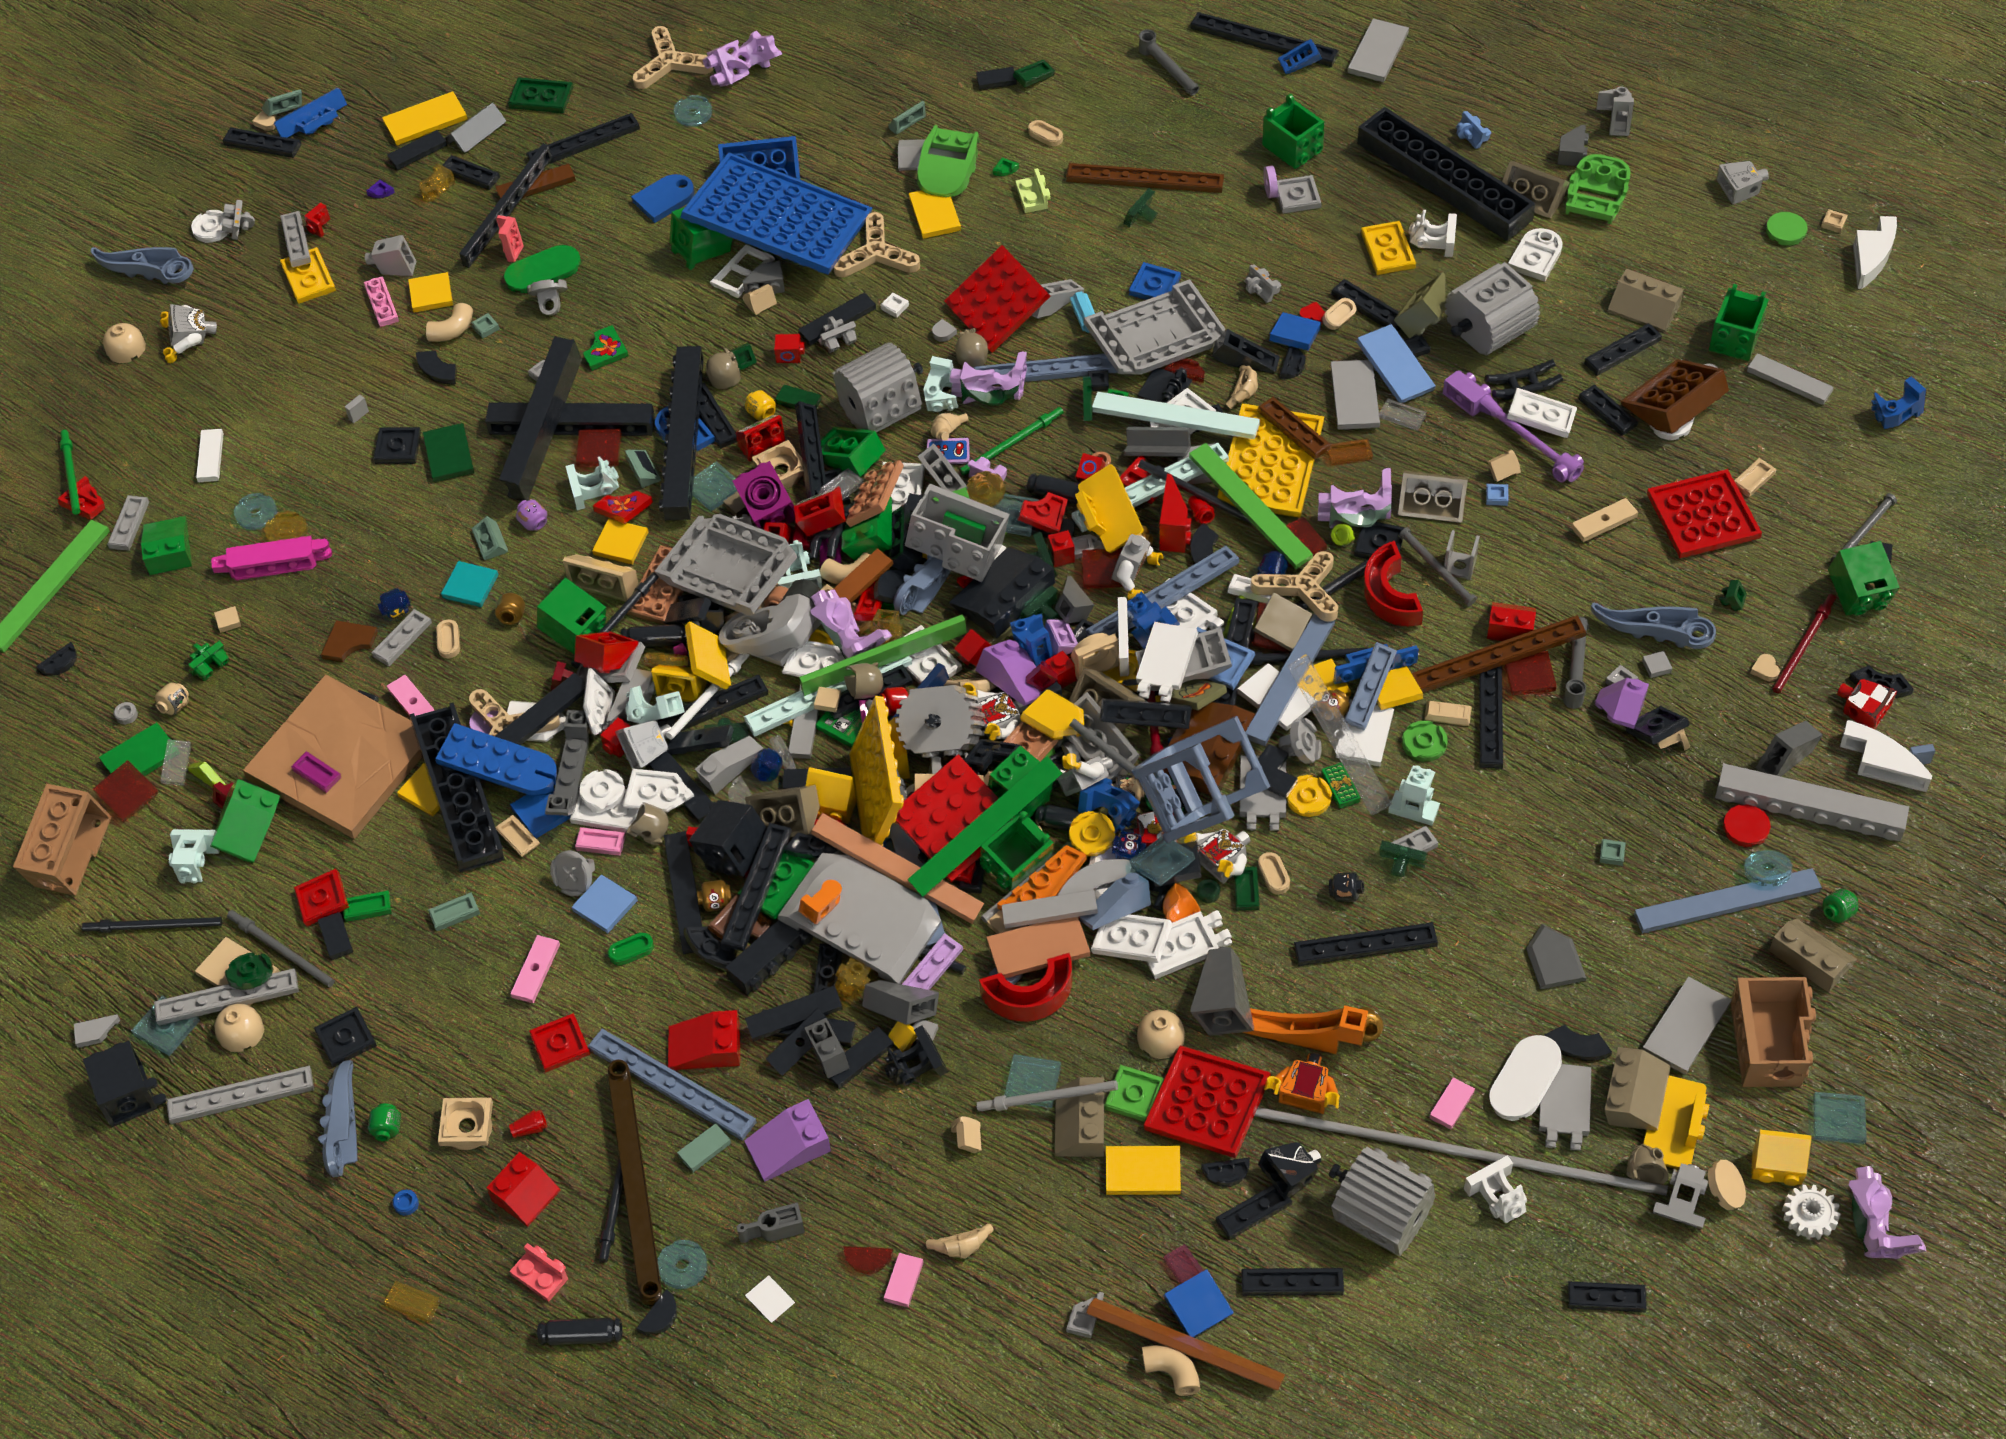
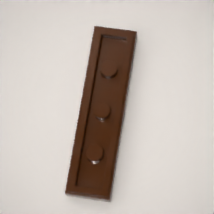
M570 164L541 172L523 197L576 181ZM514 181L495 187L500 199Z
M1272 397L1258 407L1257 412L1314 460L1330 450L1331 444L1276 398Z

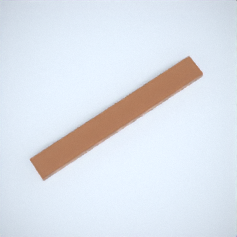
M822 813L811 831L812 835L921 895L907 880L920 869L919 866ZM944 880L924 896L926 899L973 924L984 905L983 902Z

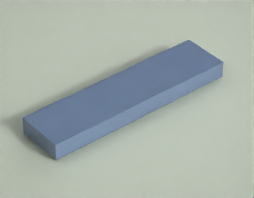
M1378 642L1375 643L1344 719L1345 723L1362 730L1366 729L1397 652L1396 650Z

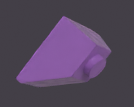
M1625 678L1600 689L1595 705L1608 713L1607 718L1612 723L1634 729L1643 708L1649 684L1639 679Z

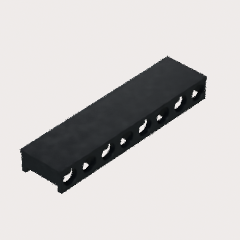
M554 336L499 479L507 485L509 490L508 498L519 501L529 500L582 361L574 339L570 340Z
M454 702L449 703V707L416 716L414 713L410 714L413 731L459 872L463 873L504 861L503 848L479 778L436 763V757L454 723L461 725Z

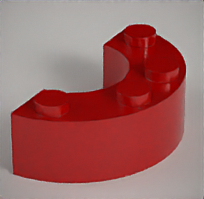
M1395 541L1389 542L1378 548L1366 564L1364 576L1365 599L1371 610L1388 623L1407 627L1422 625L1423 609L1417 594L1398 592L1388 582L1394 575L1401 572L1402 560Z
M1070 953L1047 959L1046 975L1040 982L1032 986L1022 987L1013 985L1005 979L1002 973L979 979L982 999L992 1011L1009 1020L1028 1022L1053 1014L1065 1003L1072 988V961Z

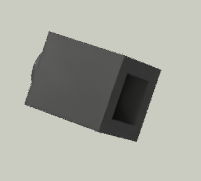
M1580 125L1561 136L1557 165L1577 166L1580 160L1587 156L1588 147H1584V145L1588 144L1589 133H1585L1586 125Z
M781 262L762 263L743 280L744 293L753 292L767 284L772 286L774 294L785 292Z
M1068 576L1059 592L1055 610L1065 623L1080 622L1082 619L1087 620L1094 604L1071 576Z
M827 1018L805 1027L807 1036L827 1078L850 1069L844 1050Z

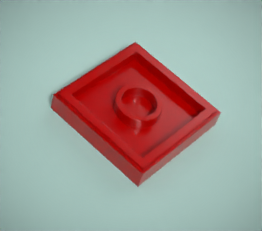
M333 869L294 887L303 923L306 926L318 922V919L349 908L337 869Z
M574 1013L529 1030L545 1073L590 1055Z

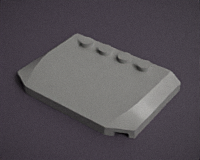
M1190 279L1173 285L1172 291L1107 315H1104L1101 311L1084 318L1085 326L1118 374H1144L1211 349L1215 341L1225 332L1224 326Z
M715 514L712 518L704 519L703 516H698L660 563L655 573L670 586L701 598L706 597L714 603L749 616L758 609L796 560L797 555L782 536L722 514Z
M828 853L820 855L778 915V920L796 930L800 928L877 971L878 977L898 984L902 983L941 925L940 917L927 899L848 855ZM826 880H835L842 887L840 901L816 925L798 911L800 899L806 894L813 897Z

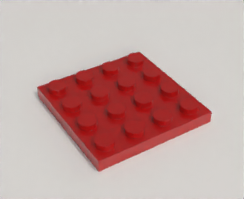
M1001 245L944 302L970 330L975 328V333L981 335L986 340L988 349L993 353L1051 295Z
M1728 469L1647 489V496L1679 558L1761 539L1762 532Z
M958 754L904 800L903 807L898 810L896 823L922 852L931 859L999 798ZM981 846L946 876L951 883L981 857Z
M1180 1045L1144 1123V1129L1236 1158L1265 1092L1264 1088L1267 1078L1271 1076L1270 1072Z

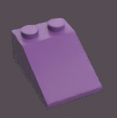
M1007 640L983 649L975 669L979 674L1024 706L1033 703L1042 692L1026 683V676L1036 666L1027 651L1021 648L1017 642Z
M809 1099L787 1108L744 1140L764 1182L831 1151L829 1138Z

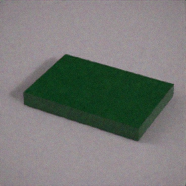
M518 77L508 102L509 108L564 113L573 90V82Z
M463 423L423 432L433 482L475 473Z

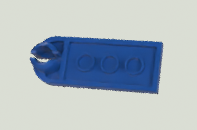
M456 723L451 728L436 757L437 764L528 795L548 794L554 790V785H556V764L549 755Z

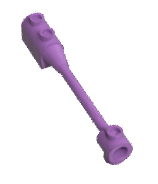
M1456 371L1444 380L1443 394L1472 417L1481 411L1494 418H1498L1553 460L1555 464L1552 474L1557 481L1564 482L1568 480L1573 482L1581 475L1584 469V461L1580 455L1575 454L1572 457L1570 454L1564 453L1560 456L1520 424L1507 419L1508 415L1503 412L1491 397L1490 387L1487 384L1479 386L1475 383L1476 378L1472 373L1464 374L1461 371Z

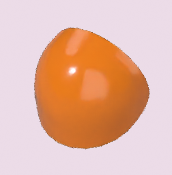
M1175 883L1165 895L1163 912L1166 919L1171 920L1172 923L1201 911L1191 893L1179 883Z

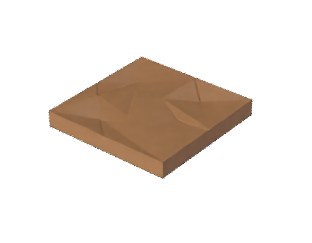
M325 675L244 768L243 772L246 779L279 795L286 802L355 839L420 761L422 755L411 720L336 679ZM306 751L341 774V779L327 793L292 771L291 766Z

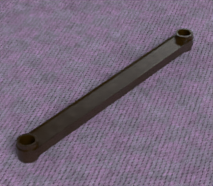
M617 1059L611 1062L608 1067V1081L640 1300L644 1305L654 1306L662 1296V1287L630 1069L625 1061ZM616 1071H622L623 1073H622V1074H615L614 1072H616ZM648 1290L656 1292L654 1295L645 1294Z

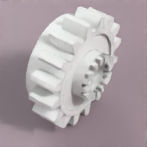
M1802 1185L1800 1191L1794 1188L1792 1194L1787 1195L1786 1203H1784L1782 1211L1786 1212L1783 1219L1789 1222L1788 1228L1796 1231L1797 1236H1805L1808 1240L1810 1237H1816L1817 1240H1820L1823 1234L1828 1237L1831 1231L1836 1229L1837 1221L1841 1213L1837 1212L1839 1204L1832 1203L1834 1195L1827 1197L1825 1195V1188L1819 1192L1816 1185H1813L1811 1190H1808L1806 1185Z

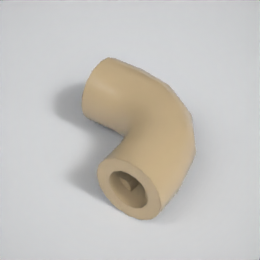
M458 303L453 307L450 318L444 321H428L426 326L427 340L429 342H441L460 336L467 330L472 320V307L465 303Z
M863 553L854 563L849 565L840 564L829 558L820 568L821 578L838 585L870 554Z
M1162 1345L1142 1347L1145 1373L1156 1371L1168 1373L1173 1379L1175 1393L1179 1396H1189L1200 1391V1382L1195 1366L1184 1353Z

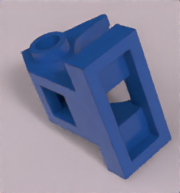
M1910 376L1904 382L1903 397L1897 401H1886L1875 392L1874 398L1871 400L1873 405L1871 410L1874 411L1877 422H1881L1883 428L1887 429L1899 426L1912 415L1920 416L1924 413L1926 388Z
M1142 591L1127 601V609L1134 617L1131 621L1137 628L1131 633L1143 649H1146L1151 633L1149 629L1153 626L1154 622L1180 625L1166 606L1161 609L1156 601L1151 603Z
M1041 614L1010 622L1014 641L1027 651L1036 667L1042 661L1045 662L1054 656L1049 632L1043 625Z
M1104 778L1080 791L1078 812L1084 813L1093 811L1100 806L1108 809L1110 816L1113 817V826L1116 833L1120 830L1124 831L1126 827L1129 828L1132 825L1130 822L1136 817L1138 813L1136 809L1140 802L1130 792L1112 786V780Z

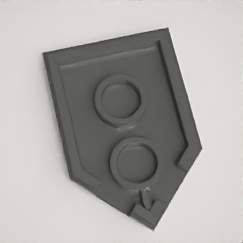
M1542 924L1526 948L1540 990L1586 981L1587 978L1572 938Z

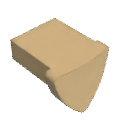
M769 284L753 292H748L742 297L745 304L755 315L777 304L772 286Z
M1512 449L1487 461L1494 481L1497 482L1521 472L1518 459Z
M1684 729L1657 743L1660 749L1677 742H1681L1684 751L1691 748Z
M959 1117L952 1121L951 1132L957 1133L958 1148L972 1153L981 1151V1125L979 1121L969 1117Z

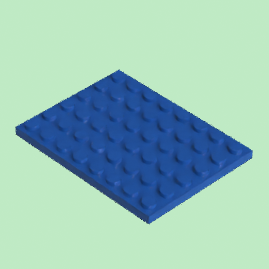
M728 153L682 210L681 218L828 275L866 222L868 214L872 212V207Z

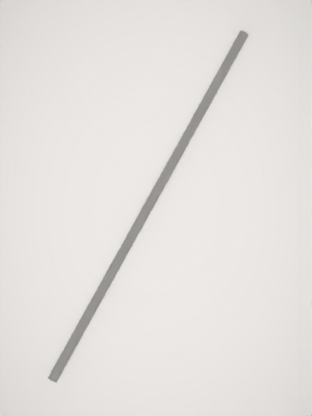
M1259 1107L1254 1117L1493 1163L1507 1156ZM1508 1155L1514 1167L1667 1195L1668 1186Z

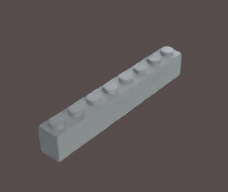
M1724 763L1715 798L1725 802L1748 804L1772 813H1781L1798 819L1811 820L1818 824H1828L1840 829H1849L1865 835H1874L1900 842L1906 828L1909 806Z

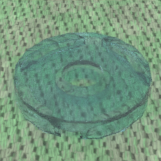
M690 95L687 96V99H680L675 104L674 115L680 124L695 127L704 124L711 118L712 106L705 97Z
M254 493L243 497L237 507L235 506L234 516L238 524L249 530L262 529L275 520L277 515V506L270 496H264L263 493ZM254 509H260L257 513H251Z
M1763 850L1752 853L1746 858L1744 870L1746 877L1757 885L1767 886V884H1773V886H1779L1791 878L1792 863L1782 853Z
M677 1240L673 1242L670 1246H666L658 1257L661 1279L668 1286L675 1289H687L695 1286L703 1279L707 1271L708 1261L705 1252L697 1243L690 1240ZM685 1259L689 1261L686 1268L679 1269L676 1267V1263L679 1260Z

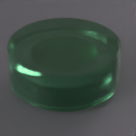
M1212 879L1201 881L1197 886L1198 898L1204 903L1217 901L1220 897V885Z

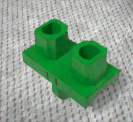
M220 640L211 647L208 643H205L203 646H200L198 643L192 645L195 652L189 655L193 660L189 663L191 669L189 672L193 677L197 674L205 681L213 674V670L208 666L214 661L221 668L229 663V657L224 651V645Z

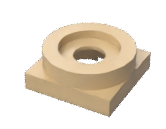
M789 440L752 457L755 467L760 463L768 461L771 462L774 469L778 465H786L788 471L785 474H777L785 489L794 486L804 475L802 457Z
M1096 633L1084 638L1074 647L1071 659L1075 664V676L1077 679H1079L1083 668L1103 673L1119 666V641L1115 634L1109 636L1105 633Z
M443 1098L438 1136L439 1146H452L459 1150H471L479 1146H487L492 1131V1098ZM464 1119L474 1120V1129L468 1133L461 1132L459 1130L461 1121Z

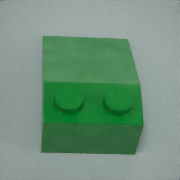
M834 426L821 439L823 462L834 469L840 468L843 474L861 477L866 474L870 466L877 462L886 451L877 433L873 430Z
M891 496L883 512L852 527L848 524L845 526L842 532V550L854 561L863 553L871 555L877 548L882 552L892 548Z
M186 516L143 525L142 557L149 575L192 566Z
M237 779L229 789L210 847L254 863L274 816L280 796Z

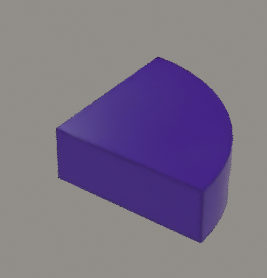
M378 180L366 190L367 196L372 198H384L395 193L394 188L382 180Z

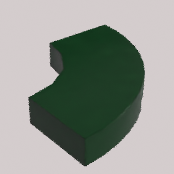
M1083 376L1084 421L1092 420L1090 376Z

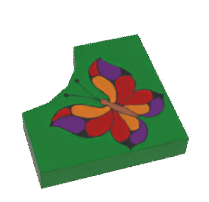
M613 325L595 331L594 344L590 349L583 352V357L591 371L629 356Z

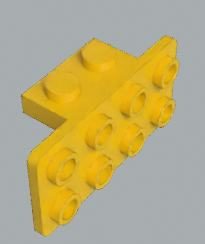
M1109 464L1078 485L1080 492L1075 494L1078 501L1076 506L1080 513L1084 514L1086 528L1100 536L1106 551L1112 553L1124 546L1131 534L1141 535L1144 529L1115 466Z
M1669 1076L1658 1131L1646 1130L1643 1144L1652 1148H1659L1663 1152V1161L1667 1167L1680 1169L1681 1163L1686 1165L1692 1164L1697 1139H1703L1705 1126L1701 1125L1702 1118H1707L1709 1104H1705L1707 1088L1702 1083Z

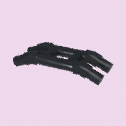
M1553 359L1532 368L1507 374H1487L1484 377L1486 383L1505 384L1508 382L1511 387L1510 389H1494L1492 391L1493 398L1507 400L1514 398L1517 388L1532 393L1541 390L1545 391L1563 382L1564 379L1561 374L1539 382L1538 375L1544 374L1547 370L1556 366ZM1528 377L1531 385L1520 387L1517 379Z
M854 502L844 507L845 521L849 515V509L853 506ZM843 522L836 525L834 530L825 529L816 533L810 541L809 559L817 560L818 551L823 539H828L826 557L834 559L839 538L847 523Z

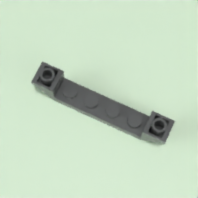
M567 711L564 724L566 740L554 794H549L545 810L547 815L569 816L575 813L589 747L590 727L584 711Z

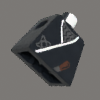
M1294 1142L1265 1149L1258 1162V1166L1283 1199L1286 1200L1311 1183L1318 1170L1317 1164L1321 1163V1156L1317 1150L1306 1152L1300 1143Z

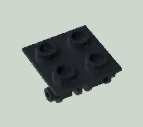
M1157 368L1151 372L1137 396L1150 401L1167 403L1188 388L1192 379L1187 378V371L1184 368L1177 369L1175 373Z

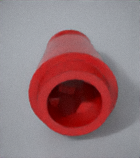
M1194 495L1189 498L1188 504L1195 520L1201 524L1210 523L1215 517L1214 508Z
M532 1110L512 1124H509L512 1136L516 1138L543 1132V1129L547 1128V1122L541 1110Z

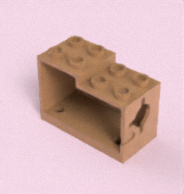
M46 783L13 868L34 887L76 896L90 858H96L112 816L88 792ZM101 822L98 827H95L96 823ZM69 881H73L70 886L67 884Z
M1737 978L1730 1005L1742 1087H1802L1805 1077H1808V1068L1813 1064L1812 1051H1808L1807 1044H1809V1034H1811L1812 1030L1811 1024L1816 1021L1815 1008H1811L1810 1003L1812 1001V988L1808 986L1807 978Z

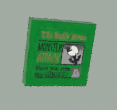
M860 709L836 720L832 718L829 711H826L815 724L816 729L852 748L862 726Z

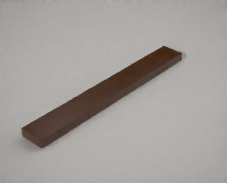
M1069 163L1066 182L1222 193L1224 174Z
M1578 615L1411 674L1421 691L1425 693L1586 636V630Z

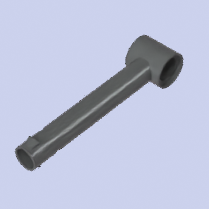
M1149 29L1141 31L1139 34V52L1143 55H1152L1183 86L1186 93L1192 96L1197 94L1199 91L1198 83L1190 79L1156 44V33Z
M1579 617L1587 633V629H1589L1587 619ZM1586 636L1572 641L1569 681L1566 684L1563 697L1564 704L1572 709H1577L1583 705L1586 692V684L1583 682Z

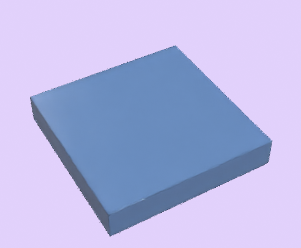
M600 875L572 906V910L606 933H609L638 900L632 893L605 876Z

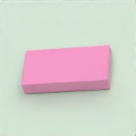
M580 827L575 848L576 851L621 856L626 836L624 832Z
M1453 1077L1431 1112L1430 1119L1451 1130L1473 1096L1475 1088Z
M899 1253L884 1295L885 1302L909 1307L923 1266V1259Z

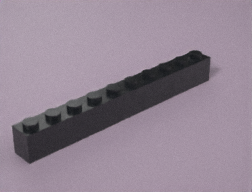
M701 346L677 347L676 355H673L675 371H671L673 386H670V398L672 402L668 403L670 418H667L669 434L665 435V443L668 448L664 450L666 466L662 468V476L665 480L664 483H661L663 499L659 500L660 512L664 513L665 521L691 520L704 356Z

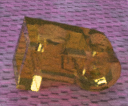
M438 163L433 167L434 172L427 179L419 183L422 197L428 202L435 201L455 184L452 171Z

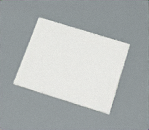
M769 1275L745 1295L771 1323L795 1303Z

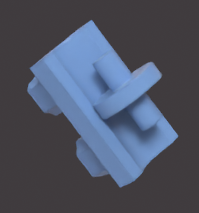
M1468 111L1462 113V119L1456 126L1458 129L1457 136L1460 139L1466 138L1475 149L1480 148L1482 142L1489 140L1491 131L1488 128H1483L1480 125V119L1477 116H1472Z

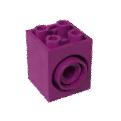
M770 461L760 463L755 469L738 475L732 481L757 528L764 530L765 522L786 523L788 525L795 521L794 504Z

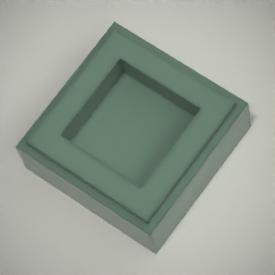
M489 313L471 322L472 327L482 339L500 330L498 323Z
M1602 839L1599 862L1623 866L1626 842Z

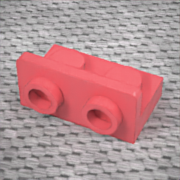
M498 215L496 218L499 227L498 235L501 239L503 252L506 255L507 261L514 263L524 247L515 218Z
M527 1243L524 1246L526 1253L509 1272L512 1277L549 1302L568 1280L565 1272L566 1267L559 1260L554 1259L552 1261L548 1258L546 1252L539 1246L532 1247Z

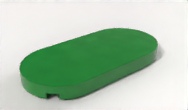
M557 245L516 261L508 266L504 273L506 285L511 291L515 292L516 290L520 291V293H528L527 286L534 282L554 280L555 283L559 279L568 278L578 271V267L581 265L580 254L572 246Z

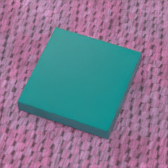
M458 561L441 593L442 598L482 608L499 575L498 571Z

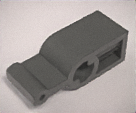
M798 1202L764 1211L759 1215L758 1221L749 1224L740 1223L736 1226L741 1243H746L749 1239L762 1237L770 1242L805 1233Z

